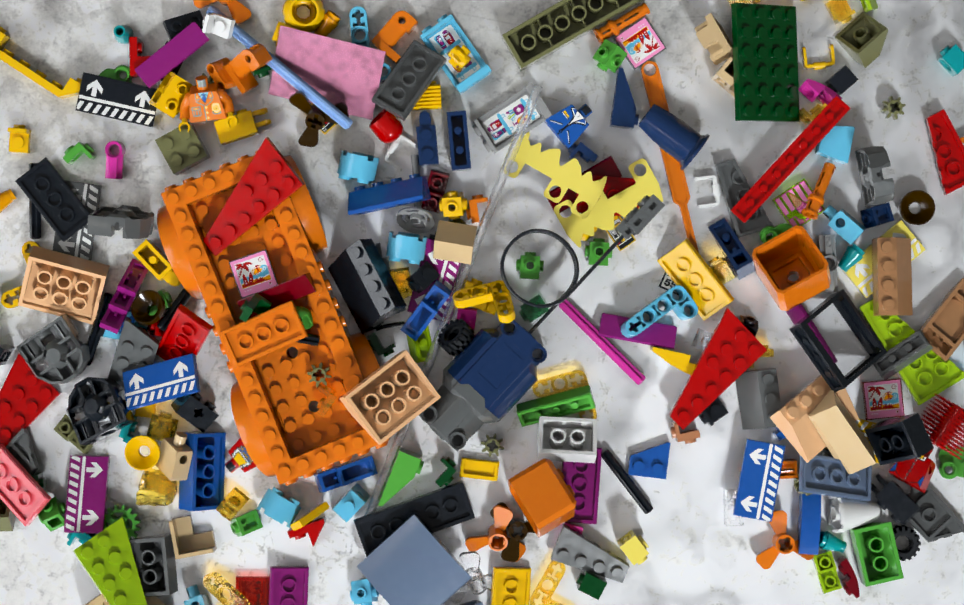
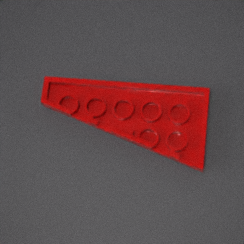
M266 137L203 240L215 256L220 254L305 184L269 137Z
M726 308L712 338L707 343L691 377L686 382L685 388L669 414L682 430L767 351L728 308Z
M18 353L0 391V444H3L5 447L22 428L27 429L61 394L53 384L38 379L34 375L21 353Z

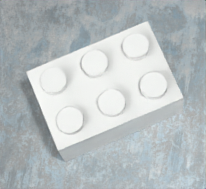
M539 416L537 460L546 458L551 461L595 463L597 457V419Z

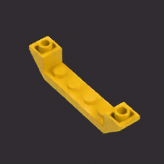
M0 27V59L59 98L64 99L79 95L80 78L75 80L70 77L62 90L63 85L55 80L52 82L45 79L47 75L37 69L34 72L29 68L31 66L23 59L18 61L13 58L15 54L4 48L10 37L6 35L7 31Z

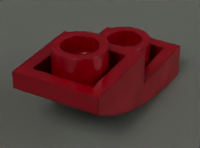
M431 169L428 179L431 199L422 202V209L440 213L439 200H442L450 176L449 173Z
M841 556L837 559L840 564L838 569L844 576L847 575L842 579L845 584L842 587L849 596L853 595L857 599L860 594L856 575L847 558Z

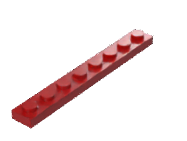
M836 95L730 211L745 224L851 108Z

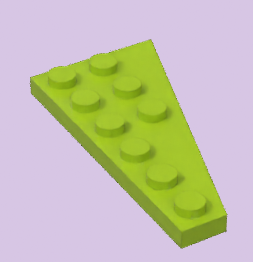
M873 298L858 307L886 351L916 332L898 316H873ZM932 350L898 372L917 405L923 404L936 396L935 393H941L964 378V371L959 369L951 360L944 361Z
M123 517L73 550V553L109 605H147Z

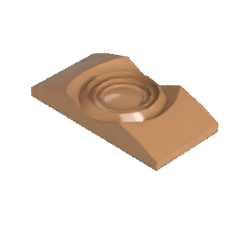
M964 278L949 291L940 306L920 329L932 345V351L944 361L950 358L964 340Z

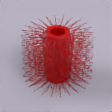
M937 395L939 399H934L935 401L937 400V403L933 402V406L928 404L933 408H926L931 413L924 411L930 417H926L925 414L922 415L928 421L923 418L921 419L926 423L924 427L928 429L927 433L930 435L932 444L961 459L950 450L963 455L956 449L964 452L962 448L958 447L960 445L964 448V445L960 443H964V439L962 440L964 438V429L962 430L964 428V409L954 403H950L943 396Z

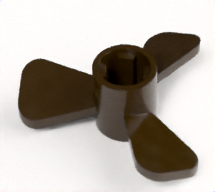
M297 91L289 97V102L307 114L305 119L307 128L300 136L298 143L301 146H316L319 140V130L323 128L325 122L338 123L315 104L311 105L303 92ZM340 102L334 105L349 117L348 107L345 103Z
M500 502V503L497 504V505H501V506L507 507V505H506L505 503H503V502ZM492 508L490 511V515L494 518V511ZM512 517L507 526L510 539L508 540L507 547L501 552V558L505 561L516 562L519 559V541L523 540L527 533L535 532L528 521L524 523L523 520ZM514 525L516 527H520V525L523 527L519 534H514Z

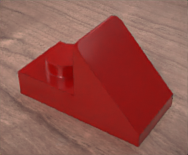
M129 37L130 76L138 78L139 75L135 72V69L150 56H141L144 53V44L141 42V39Z
M326 517L313 520L296 531L290 528L287 531L289 538L295 537V540L306 537V533H308L314 547L326 522Z

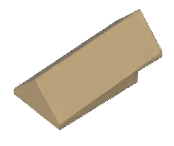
M830 390L808 417L833 458L841 461L848 474H853L876 464L871 444L834 390Z

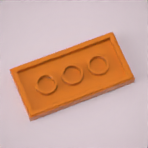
M293 300L248 319L247 322L243 321L220 331L235 368L308 337Z

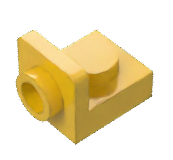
M14 125L13 128H8L7 132H10L9 152L30 153L31 130L25 129V125Z

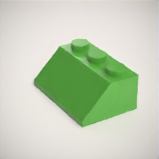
M891 521L873 522L849 530L860 580L863 585L867 587L904 578Z

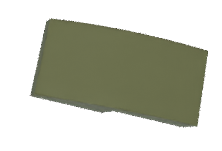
M66 414L54 428L66 441L71 442L84 454H87L94 446V444L80 445L70 419Z

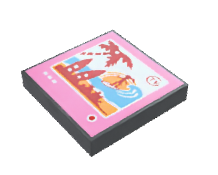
M643 17L613 38L615 43L627 53L625 58L634 70L666 49V46L646 17Z
M266 249L229 262L241 299L278 285Z

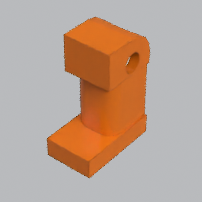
M398 11L371 42L379 50L386 51L385 55L397 64L401 56L392 48L405 33L409 35L418 25V21L406 11ZM404 19L406 22L404 24H400L399 21Z
M257 43L249 49L247 48L240 52L224 68L240 92L244 94L259 85L251 72L265 66L273 58L262 44Z

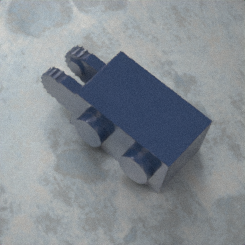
M422 111L419 114L420 126L416 127L420 167L439 165L436 126L431 124L430 113Z

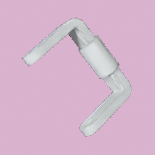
M403 135L389 145L387 148L388 152L384 157L386 162L402 171V168L388 159L399 146L400 140L403 139L415 148L418 147V145Z
M715 175L694 178L695 181L712 178L713 196H715L716 202L698 205V208L719 205L721 191L720 184H717V177Z

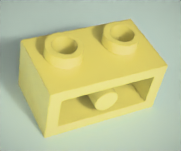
M632 530L617 541L619 547L633 565L636 563L640 565L648 558L649 552L647 548L649 546L641 535L637 537Z

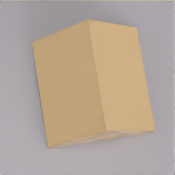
M439 220L434 240L433 258L471 265L477 226Z

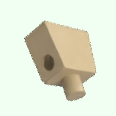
M176 432L175 437L164 438L160 444V458L155 466L170 481H182L188 478L193 451L185 443L187 434L184 432Z

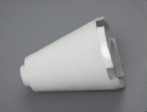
M829 496L828 499H831L830 503L826 504V520L828 525H832L834 530L831 531L833 533H841L876 522L882 516V508L874 501L866 502Z

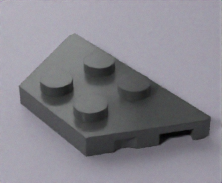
M129 317L125 318L108 375V379L115 381L123 380V372L152 365L159 346V341L155 337L149 335L142 327L138 328L134 325Z
M22 428L8 443L6 448L27 472L32 475L38 470L39 465L29 432L26 428Z
M929 486L925 494L911 487L908 495L922 509L909 523L928 543L939 538H947L957 533H964V524Z

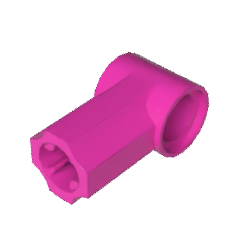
M111 141L105 147V178L123 179V163L126 149L121 142ZM115 144L120 148V152L117 155L111 152V148Z

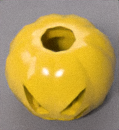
M286 0L282 9L284 21L287 25L306 32L315 31L319 28L326 12L322 0ZM300 6H307L310 10V15L306 19L300 18L297 14V9Z

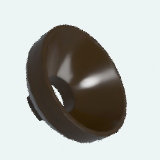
M915 190L907 193L902 198L899 211L902 218L909 224L922 225L933 217L935 203L933 198L925 191ZM913 202L917 203L920 207L917 214H913L909 210V206Z
M145 290L135 297L131 307L132 316L141 324H154L164 314L165 301L158 292ZM157 306L156 314L150 315L151 307Z

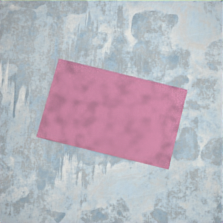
M280 25L275 57L333 105L343 102L347 105L350 115L372 120L375 103L371 99L379 88L386 51ZM272 70L268 94L289 99L298 90Z

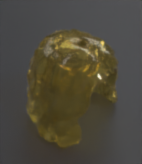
M153 468L144 470L138 485L139 490L136 494V504L139 506H167L171 504L177 494V481H170L160 470Z

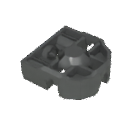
M871 146L856 150L855 154L865 207L884 204L893 200V178L884 179L882 168L891 166L885 148L883 146Z
M122 205L119 208L101 206L88 215L87 234L111 237L115 234V230L123 228V238H148L153 231L154 213L141 211L140 208L135 206Z
M67 314L61 315L17 346V349L34 375L49 384H65L70 382L86 369L90 360L89 346L87 343L83 344L78 339V334L80 333ZM53 333L56 339L44 345L42 340ZM71 339L77 346L72 351L71 348L68 349V344L66 343ZM66 353V360H61L62 354ZM44 359L49 367L40 372L35 368L37 367L35 363ZM65 366H69L73 375H70Z

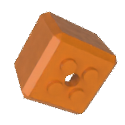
M795 225L753 249L752 258L756 274L780 310L788 311L830 287L829 264L803 226ZM792 274H796L799 276V278L796 281H790L788 279L789 276Z
M546 458L508 479V486L512 496L538 537L543 536L574 517L577 502L573 489L564 482L565 477L559 468L556 469L552 461Z

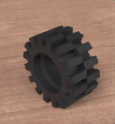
M457 318L455 322L451 320L450 324H446V328H442V333L438 335V344L452 356H455V354L459 355L460 351L463 352L464 348H467L468 344L472 342V338L475 337L473 334L475 333L474 330L463 319L459 320Z
M895 525L893 528L895 540L899 536H906L909 540L906 549H897L899 559L901 561H906L905 559L911 560V557H915L917 555L916 552L920 551V548H918L921 545L920 537L910 527Z

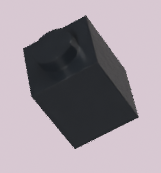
M845 65L825 83L827 87L841 95L858 78Z

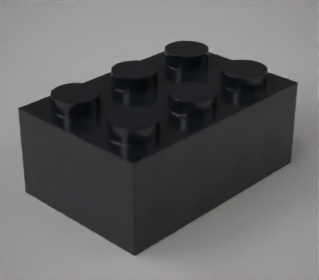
M919 413L880 421L865 430L880 465L919 458L934 449Z

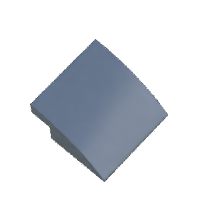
M415 514L357 565V568L390 605H443L472 578L438 536L432 533Z

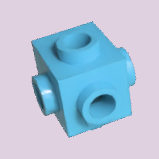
M367 579L351 582L352 590L350 591V597L354 601V605H372V602L378 601L379 592Z

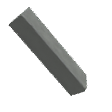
M919 329L888 350L873 365L880 376L887 380L932 350L933 347Z

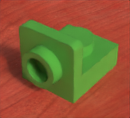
M256 509L230 519L232 523L230 524L231 530L237 537L244 536L263 527Z

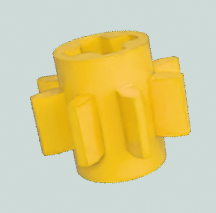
M456 45L448 54L451 58L448 62L454 68L459 66L462 69L472 59L469 56L471 51L464 45L462 47Z

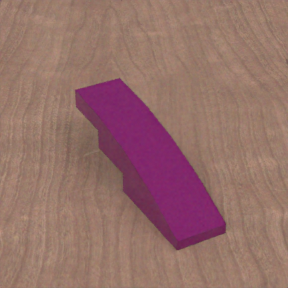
M132 259L99 327L118 334L149 271L140 261Z

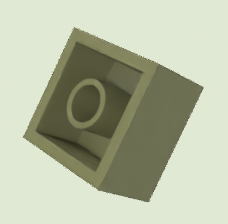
M188 122L191 128L189 132L188 126L182 125L181 132L179 128H176L155 140L174 175H179L210 158L194 125Z

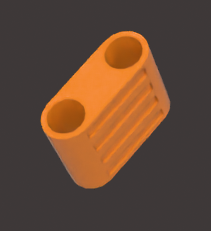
M226 57L207 65V71L212 80L224 91L236 86L224 68L230 62Z

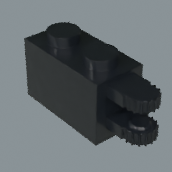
M878 473L875 477L885 487L879 491L871 483V490L878 499L877 504L884 510L888 509L892 513L890 517L897 524L901 522L906 525L922 508L895 481L891 480L888 483Z

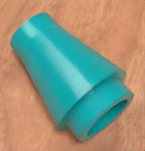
M118 25L114 28L115 39L121 44L129 43V37H133V30L128 25Z
M853 243L847 247L842 259L838 263V267L847 272L863 258L865 252Z
M828 531L820 532V549L841 553L845 551L846 542Z

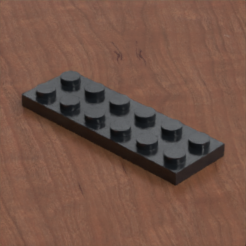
M457 482L354 519L366 557L414 514L421 519L432 533L475 518L463 482Z

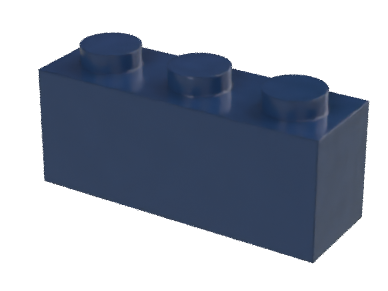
M466 110L447 112L452 172L471 170Z

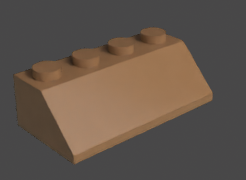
M898 237L872 239L873 316L913 315L911 239Z

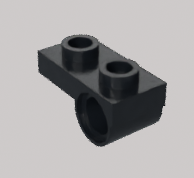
M200 10L164 20L163 25L169 40L173 39L192 22H195L202 30L203 17Z

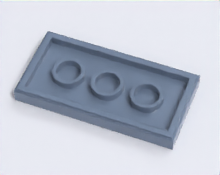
M800 455L799 492L866 502L871 501L872 465L853 474H848L839 459L816 455L807 463Z

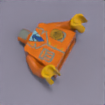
M201 75L196 77L197 85L190 87V92L184 95L180 104V120L182 122L178 126L179 131L181 132L182 125H187L188 132L190 131L189 119L190 123L226 118L227 126L231 127L230 120L234 118L236 125H238L239 120L234 116L235 110L232 98L223 89L219 88L217 83L208 84L207 76Z

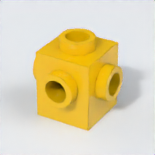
M456 190L446 192L442 200H439L440 212H443L444 217H449V219L461 218L460 216H463L465 210L468 209L467 198H464V192ZM450 204L455 205L456 208H450Z

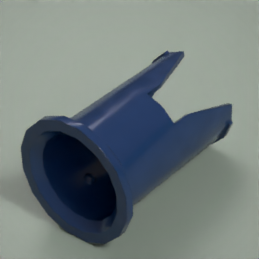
M655 104L639 122V127L661 149L680 163V170H684L710 136L708 134L700 135L684 121Z

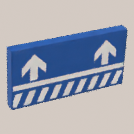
M192 353L123 372L126 408L134 410L200 392L196 355Z
M746 439L733 515L772 522L786 446Z

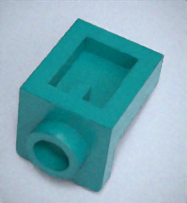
M133 415L135 422L121 429L119 437L123 438V442L128 443L132 438L136 437L131 432L134 433L138 426L136 421L138 416Z
M69 533L67 535L69 539L67 545L71 546L74 544L77 538L83 544L96 534Z

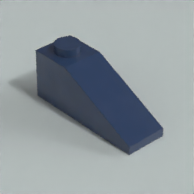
M618 68L609 127L632 130L634 125H638L639 114H636V106L623 68Z
M725 217L708 227L729 266L739 280L756 271L754 261Z

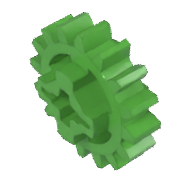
M116 504L114 505V510L111 507L107 508L108 513H105L104 529L108 527V524L111 525L123 517L128 538L138 537L136 531H140L141 527L137 526V524L141 520H136L138 512L133 514V507L127 510L126 504L122 505L121 508ZM114 513H123V515H122V516H119V517H117L116 515H113V514H114Z

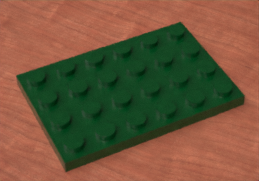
M749 3L731 4L735 121L800 122L796 7Z

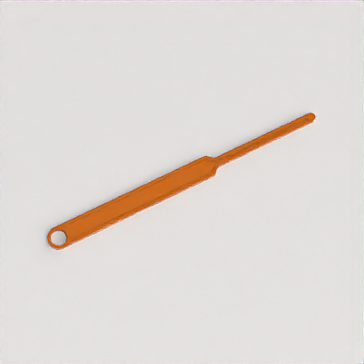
M647 61L641 67V74L649 107L651 108L655 104L669 112L658 65L653 61ZM647 64L654 65L656 68L655 74L652 76L646 75L644 73V66ZM660 148L672 200L680 207L687 239L699 253L687 207L690 194L684 170H680V163Z

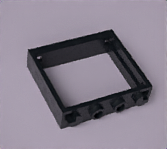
M844 289L830 295L789 329L834 392L846 388L887 352ZM832 303L869 354L845 376L807 324Z

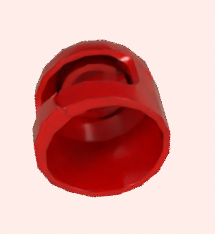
M385 109L369 125V128L378 139L387 144L397 140L403 132L401 121H398L393 114Z

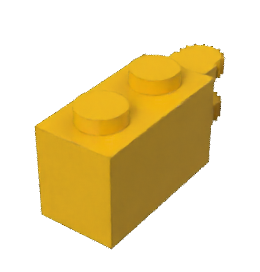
M247 108L236 111L234 116L238 118L239 124L236 125L235 119L232 118L230 120L231 127L227 126L226 118L214 121L220 143L226 145L260 134L258 128L271 124V120L265 119L256 123L255 117L266 114L268 112L267 108L255 111H247Z
M146 239L132 252L159 281L165 280L173 287L181 284L167 257L151 240Z

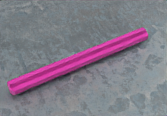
M566 299L559 304V308L636 384L639 385L645 380L646 377L606 337L598 336L599 330L570 301Z

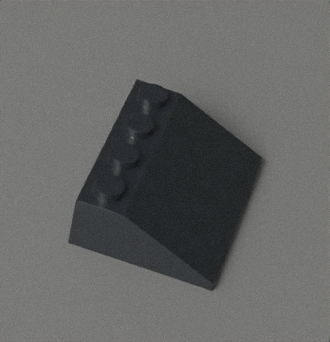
M359 239L346 248L328 267L362 335L407 306L372 239Z

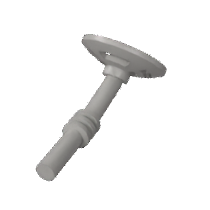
M411 155L412 175L420 173L419 155ZM421 201L415 202L414 207L401 209L396 217L399 226L412 233L429 232L435 224L432 214L421 208ZM402 215H405L407 223L403 220ZM422 223L425 225V226H422V227L413 226V225H419V224H422Z

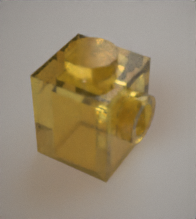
M168 412L152 413L147 436L158 441H162L164 438L175 437L179 420L173 418L172 414Z

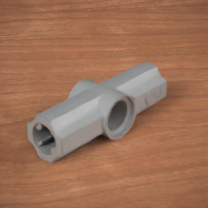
M835 234L818 235V249L825 259L829 258L832 261V266L829 268L831 277L830 287L820 293L838 292V260L836 258Z

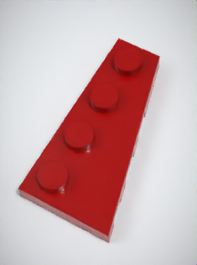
M943 109L927 117L925 120L944 195H947L964 186V145Z

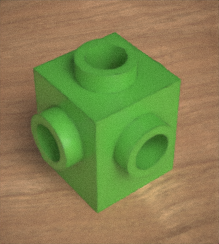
M605 39L596 51L593 59L598 63L597 67L605 72L610 70L615 73L627 56V53L618 45Z
M594 238L593 242L585 245V257H588V265H594L610 248L609 243L605 242V239ZM597 248H599V249L601 250V254H600V255H597V254H596V249H597ZM612 251L599 266H608V258H612Z
M525 252V256L521 255L520 259L516 261V271H520L519 279L539 280V272H543L544 260H540V256H536V252ZM528 262L533 263L532 269L527 268L526 265Z
M55 496L51 498L38 514L41 523L51 532L64 526L66 505Z

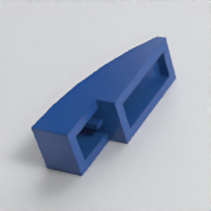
M436 280L400 330L416 341L449 298L452 290Z
M371 455L316 473L314 477L319 492L324 493L378 474Z
M805 493L800 494L798 554L818 555L821 528V495L811 494L806 496Z

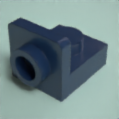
M582 142L578 145L574 143L568 151L570 153L568 157L570 160L577 152L581 153L579 157L587 163L589 161L594 163L598 158V155Z
M889 202L860 211L861 219L866 229L894 221Z

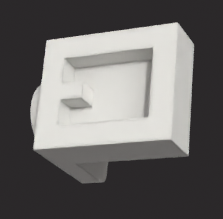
M207 13L203 19L202 32L231 39L236 20L217 13Z

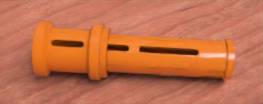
M642 3V5L627 12L614 21L609 20L601 28L593 29L594 34L600 44H602L605 39L619 35L620 30L649 14L650 10L645 3ZM637 13L636 16L632 17L631 19L627 20L626 22L624 21V20H626L627 18H629V17H631L632 15H634V14Z
M828 162L824 163L816 186L807 197V205L805 209H802L801 214L813 220L818 218L819 215L817 213L820 206L824 204L823 197L836 169L835 165Z

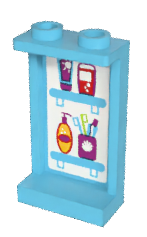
M445 14L437 20L438 24L433 27L429 25L423 29L420 38L426 47L446 58L447 61L443 65L442 70L461 95L488 76L492 70L476 51L455 21L453 15L447 16ZM456 45L460 47L464 45L471 51L469 56L472 59L462 69L459 66L454 68L448 62L451 59L448 54Z

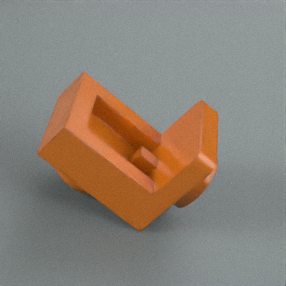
M483 194L472 196V200H468L467 220H471L472 224L480 222L477 203L488 202V197L484 198Z

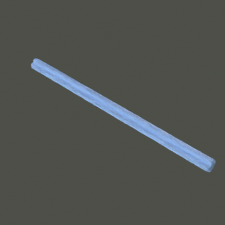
M210 6L206 11V14L217 13L226 16L215 6ZM237 24L234 25L232 36L249 49L258 43ZM269 52L273 58L267 63L270 68L298 91L303 92L312 103L342 128L349 129L353 121Z

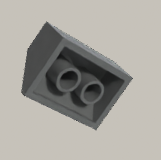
M776 368L745 371L736 379L742 429L777 427L770 418L781 408Z
M171 534L129 539L145 597L171 595L177 592L176 561Z

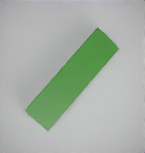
M587 385L518 403L516 408L521 425L524 427L538 423L539 416L563 417L593 409L596 406L591 388Z

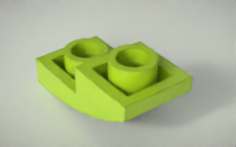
M828 551L814 555L813 562L823 594L841 589L842 586L836 571L837 567L832 552Z

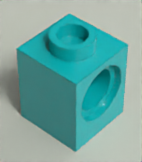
M956 44L951 47L947 45L940 52L941 56L937 61L952 76H955L964 69V52Z

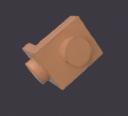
M672 422L673 427H670L672 439L675 438L677 442L685 441V444L697 442L696 438H700L698 429L680 432L678 424Z

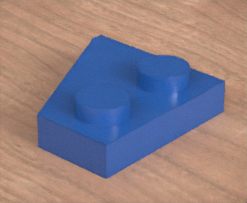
M670 442L631 454L629 456L627 474L666 479Z

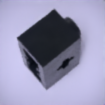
M198 392L176 398L171 404L174 411L203 433L219 416L215 411L216 406L209 400L206 402L202 400L203 397Z

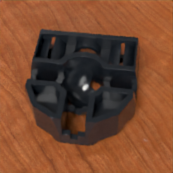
M87 377L74 385V389L69 395L66 411L80 445H92L135 422L131 410L126 408V400L122 399V396L118 394L123 389L115 380ZM113 396L114 402H107L108 397ZM100 406H104L102 413L98 412ZM84 412L85 418L79 421L75 420V414ZM109 420L111 421V423H107L105 425H102L101 427L98 424V422H107Z

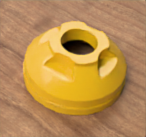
M136 436L125 447V459L134 469L148 470L159 461L160 446L150 436ZM146 445L150 448L148 456L141 455V446Z

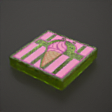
M805 178L772 199V202L787 224L793 227L795 225L803 226L812 220L801 214L802 209H805L807 205L808 195L813 192ZM823 205L820 206L818 215L825 211Z

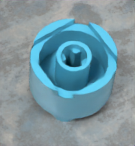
M341 150L337 170L338 178L345 180L357 178L359 183H372V181H375L379 158H373L374 156L363 153H349L347 150Z
M390 231L386 252L390 261L400 262L401 259H406L408 263L420 264V261L424 260L427 236L420 239L419 234L398 232L397 235H393L394 231Z
M273 487L272 490L268 488L257 509L260 511L262 507L265 509L264 514L281 524L284 521L287 522L286 526L290 528V525L301 509L299 506L300 502L291 496L289 499L282 496L284 492L276 487Z

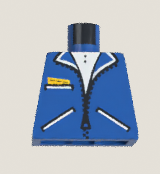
M571 104L547 118L545 123L568 150L589 126L585 118L593 112L587 104H584L578 110Z

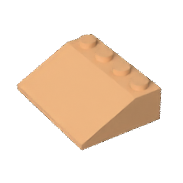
M33 245L28 258L18 305L58 316L67 314L70 319L93 325L110 266Z
M404 350L339 399L377 444L381 445L441 397L408 351Z
M822 375L818 376L770 417L807 463L827 447L808 417L831 390ZM846 388L835 392L856 422L859 417Z

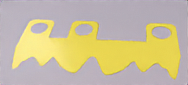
M526 133L513 147L503 163L501 171L512 178H516L526 163L552 178L544 191L546 198L559 203L569 188L579 194L571 207V212L582 219L587 218L603 193L607 176L597 181H593L591 171L582 176L581 166L576 158L560 166V149H548L541 152V143L531 146L528 140L530 133ZM510 161H515L518 164V169L514 173H510L506 169ZM552 186H559L561 188L559 197L553 198L550 196L549 190ZM581 201L588 204V210L585 213H579L576 210L577 204Z
M639 159L629 165L628 169L636 184L607 199L603 192L587 218L582 219L573 213L567 218L560 215L559 210L563 205L572 207L573 204L570 200H565L554 207V212L566 234L579 248H581L580 240L582 234L593 237L594 227L601 230H614V213L625 217L634 207H637V203L644 196L654 194L663 202L659 183L645 159ZM637 164H643L646 167V173L643 176H637L634 173V167Z

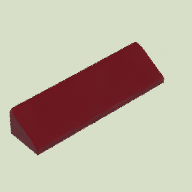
M612 156L582 172V174H586L591 171L592 175L622 177ZM558 186L550 191V196L553 198L559 197L561 188ZM568 188L559 203H555L548 198L547 200L554 211V207L565 200H570L573 204L576 192ZM563 205L560 208L559 213L568 209L569 206Z
M310 273L261 291L258 294L272 302L270 309H273L317 290ZM254 295L237 301L238 306L241 308L246 299L250 301ZM253 312L250 318L258 314Z

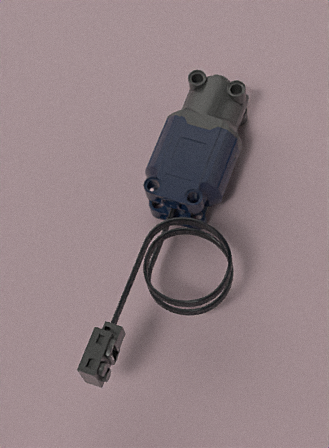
M654 194L644 196L637 204L639 208L634 207L614 228L621 236L579 281V262L576 253L571 245L560 235L546 229H530L517 235L507 245L501 257L500 272L509 292L519 301L529 306L551 308L529 332L515 320L512 321L514 329L510 332L504 330L505 323L502 322L496 329L482 328L472 338V342L468 344L469 346L465 347L463 352L460 351V354L456 355L443 369V385L437 390L441 398L419 414L421 419L441 439L445 440L456 451L462 449L484 423L499 422L538 381L537 366L545 361L547 351L531 334L560 303L577 289L623 238L627 240L632 234L634 236L638 235L665 206ZM542 233L554 237L566 247L572 257L574 264L572 283L567 291L554 302L548 304L531 303L520 297L511 288L504 272L506 254L514 242L527 234ZM535 349L542 350V354L538 358H534L532 355Z

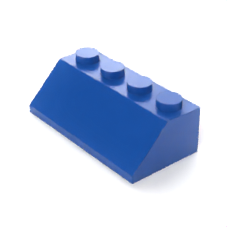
M418 173L409 175L407 180H402V177L391 179L389 184H384L382 181L373 183L371 188H365V185L355 187L353 192H349L348 215H361L429 200L431 195L427 176H421Z
M184 432L187 434L185 443L192 449L193 455L187 480L179 481V509L188 511L223 509L226 432Z

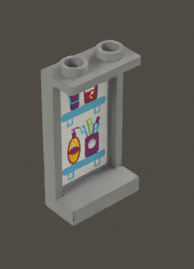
M530 83L512 97L473 120L475 125L472 128L478 136L482 135L484 138L483 145L487 151L490 152L492 150L493 154L543 123L552 114L533 84Z

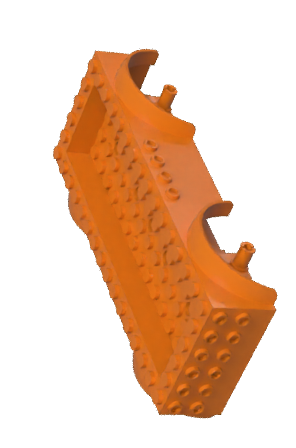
M245 155L238 158L237 163L230 164L228 162L220 165V169L217 171L208 170L201 173L202 177L188 178L183 181V185L176 186L174 184L166 187L165 192L161 193L165 205L158 210L157 225L163 249L178 280L193 298L197 300L204 299L207 306L205 308L207 317L209 319L212 318L214 323L213 332L216 337H220L222 342L219 344L223 355L226 354L229 359L227 366L231 373L234 372L238 381L231 388V406L239 435L249 456L263 474L268 477L276 476L280 485L285 483L288 486L297 482L300 476H303L305 479L314 475L317 472L316 470L320 468L322 471L332 468L337 461L340 464L351 460L354 454L362 456L368 453L370 448L374 446L376 449L384 447L390 438L381 445H378L339 399L380 368L365 335H362L361 332L350 335L346 320L340 311L339 303L325 274L324 266L318 257V253L328 247L321 222L306 184L217 256L204 243V238L254 156ZM284 156L287 162L291 165L294 171L304 182L302 175L292 156ZM266 249L278 285L310 273L317 291L293 300L295 306L306 307L311 311L314 325L306 329V332L319 335V345L314 346L294 342L235 368L220 334V331L243 322L240 319L243 311L237 301L242 299L229 262ZM291 347H295L298 350L296 357L290 356L289 349ZM320 363H323L322 368L330 367L327 374L332 377L325 379L327 385L320 382L319 387H316L315 381L309 383L312 377L307 372L313 371L311 365L314 364L318 368ZM320 369L314 373L318 377L317 380L324 377ZM311 401H317L320 404V409L317 412H312L309 409Z

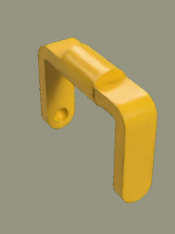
M833 44L829 45L831 62L822 61L813 62V64H807L806 48L802 47L804 68L819 70L834 65Z

